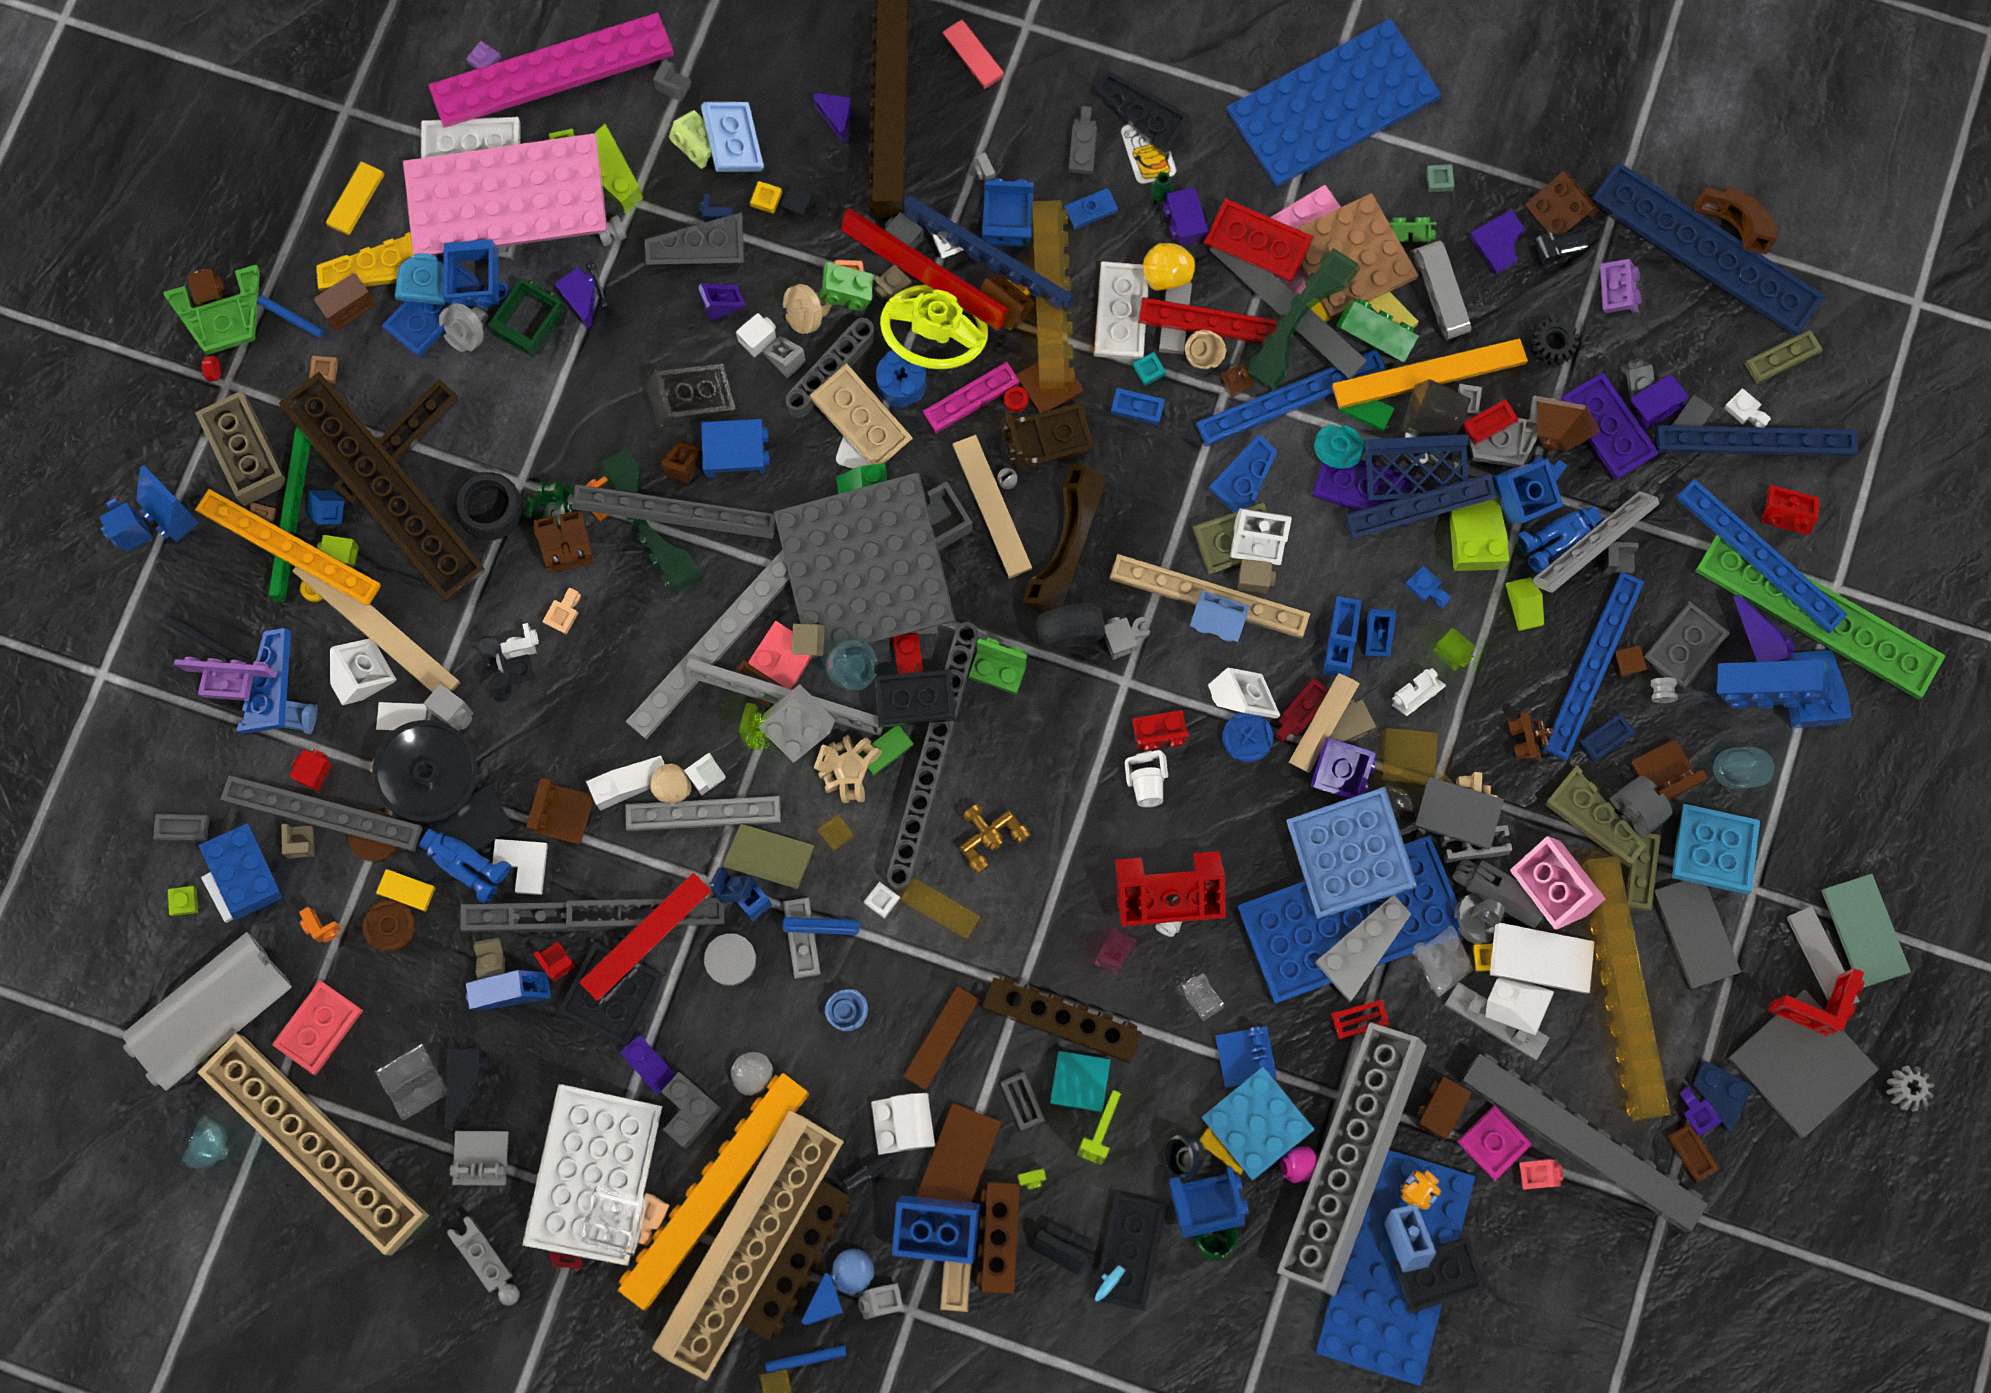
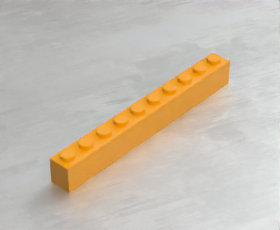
M784 1073L780 1077L774 1076L767 1086V1089H769L768 1093L764 1098L759 1097L751 1107L753 1113L747 1120L743 1118L734 1129L737 1132L731 1141L727 1139L718 1150V1153L721 1155L715 1163L710 1161L701 1173L704 1177L700 1183H693L685 1194L688 1198L682 1206L678 1204L669 1215V1218L672 1220L665 1228L661 1226L652 1238L655 1242L650 1249L644 1248L635 1260L638 1264L632 1272L628 1270L620 1279L619 1283L622 1286L618 1291L642 1310H647L766 1153L789 1111L796 1113L809 1096L805 1089Z

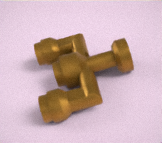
M979 804L972 806L962 815L966 822L972 821L981 832L959 846L960 850L969 860V867L977 875L985 871L990 865L984 855L978 854L975 847L983 843L986 849L990 848L991 851L999 848L1004 843L1002 840L1003 836L999 832L1002 827L1006 825L1010 829L1011 837L1018 844H1021L1031 836L1028 828L1024 824H1020L1010 810L993 821L990 827L980 815L982 808Z

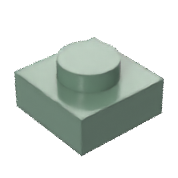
M1452 164L1431 165L1427 167L1428 192L1453 191Z

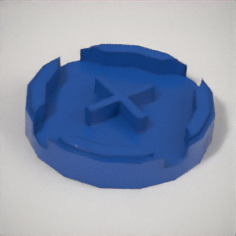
M1242 712L1234 715L1226 723L1222 733V743L1226 752L1233 759L1242 763H1253L1261 760L1269 753L1273 744V730L1270 723L1263 717Z

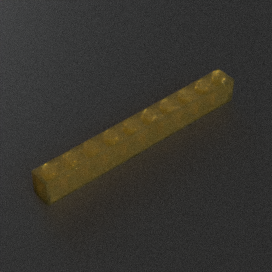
M1613 856L1587 860L1582 864V869L1606 898L1592 911L1593 919L1590 920L1592 933L1596 934L1598 944L1595 946L1597 959L1602 962L1603 970H1601L1600 976L1602 984L1607 987L1606 1006L1608 1011L1612 1012L1613 1017L1611 1032L1613 1037H1617L1619 1048H1616V1057L1618 1063H1622L1624 1074H1621V1082L1624 1090H1627L1629 1100L1626 1101L1629 1116L1633 1117V1122L1666 1117L1671 1115L1619 857Z

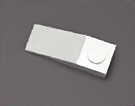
M658 756L609 771L586 782L597 807L601 811L651 789L652 775L660 766L665 764L662 757Z

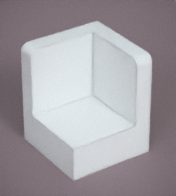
M710 753L684 770L701 796L726 778Z

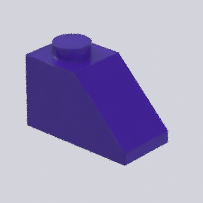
M578 267L556 282L555 286L563 300L586 329H588L592 325L597 295L594 289L596 282L588 272L584 274Z
M641 1035L620 1052L657 1095L676 1076Z

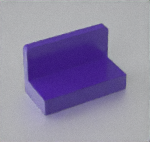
M1670 374L1633 396L1630 402L1640 413L1639 425L1646 431L1684 408L1689 396Z

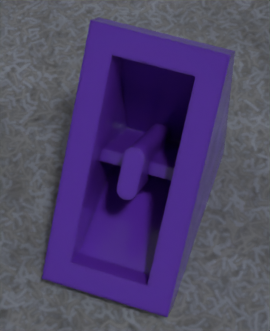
M822 93L814 94L815 108L842 142L845 141L852 110L851 98Z
M700 284L698 286L710 321L743 309L746 306L737 285Z

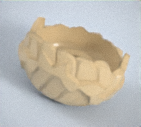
M1209 330L1196 331L1188 338L1184 347L1189 362L1194 367L1203 369L1217 367L1225 359L1227 349L1223 339L1218 334Z
M665 764L660 766L652 775L650 787L658 800L665 803L670 802V804L674 805L676 802L684 800L690 794L691 780L682 768L674 764Z

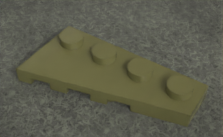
M1576 765L1545 805L1630 868L1645 849L1646 844L1625 820L1620 819L1614 812L1615 808L1609 801L1606 802L1597 792V787L1584 777L1583 771Z

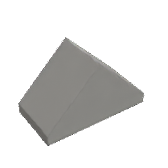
M779 336L762 351L787 379L806 363L804 350L782 336Z

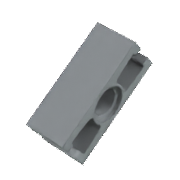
M1508 825L1497 826L1494 836H1509ZM1440 837L1441 847H1447V842H1459L1449 837ZM1462 842L1463 851L1452 853L1451 849H1446L1443 860L1444 863L1458 862L1462 859L1473 860L1508 855L1512 851L1511 843L1502 845V847H1491L1489 850L1484 848L1475 850L1470 844Z

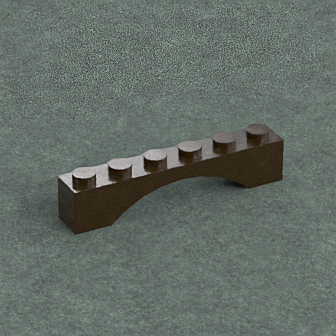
M1070 465L1062 487L1065 516L1060 542L1048 564L1030 579L1022 603L1040 614L1063 607L1080 554L1103 493L1107 478L1088 465Z

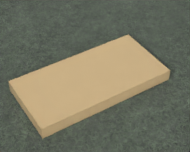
M847 363L809 396L869 465L886 463L912 439V436Z

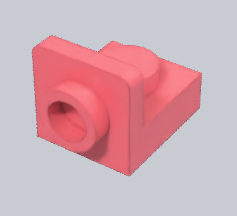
M1558 1160L1520 1162L1523 1189L1561 1186L1560 1181L1563 1180V1169L1561 1165H1558Z

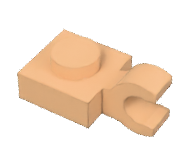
M569 587L561 603L554 600L543 623L567 635L578 615V612L572 608L581 597L578 594L579 592Z

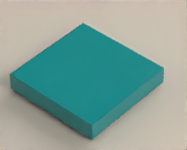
M1059 1051L1050 1104L1103 1112L1110 1059Z

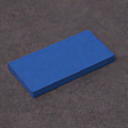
M457 263V293L480 292L486 288L480 280ZM404 301L382 327L420 358L445 332L444 325L440 327L439 318L443 309L449 305L447 302L445 305Z

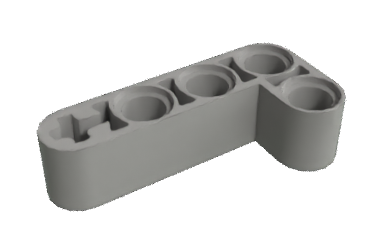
M1436 241L1410 251V261L1416 272L1421 271L1443 337L1449 340L1470 332L1471 324L1444 244L1441 241Z

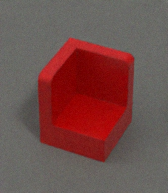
M559 942L554 943L542 953L539 951L533 953L554 982L576 967Z

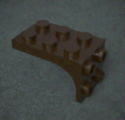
M1081 402L1026 417H1013L1010 409L1004 411V418L1001 419V432L1004 441H1009V460L1011 465L1016 464L1017 471L1094 451L1093 441Z

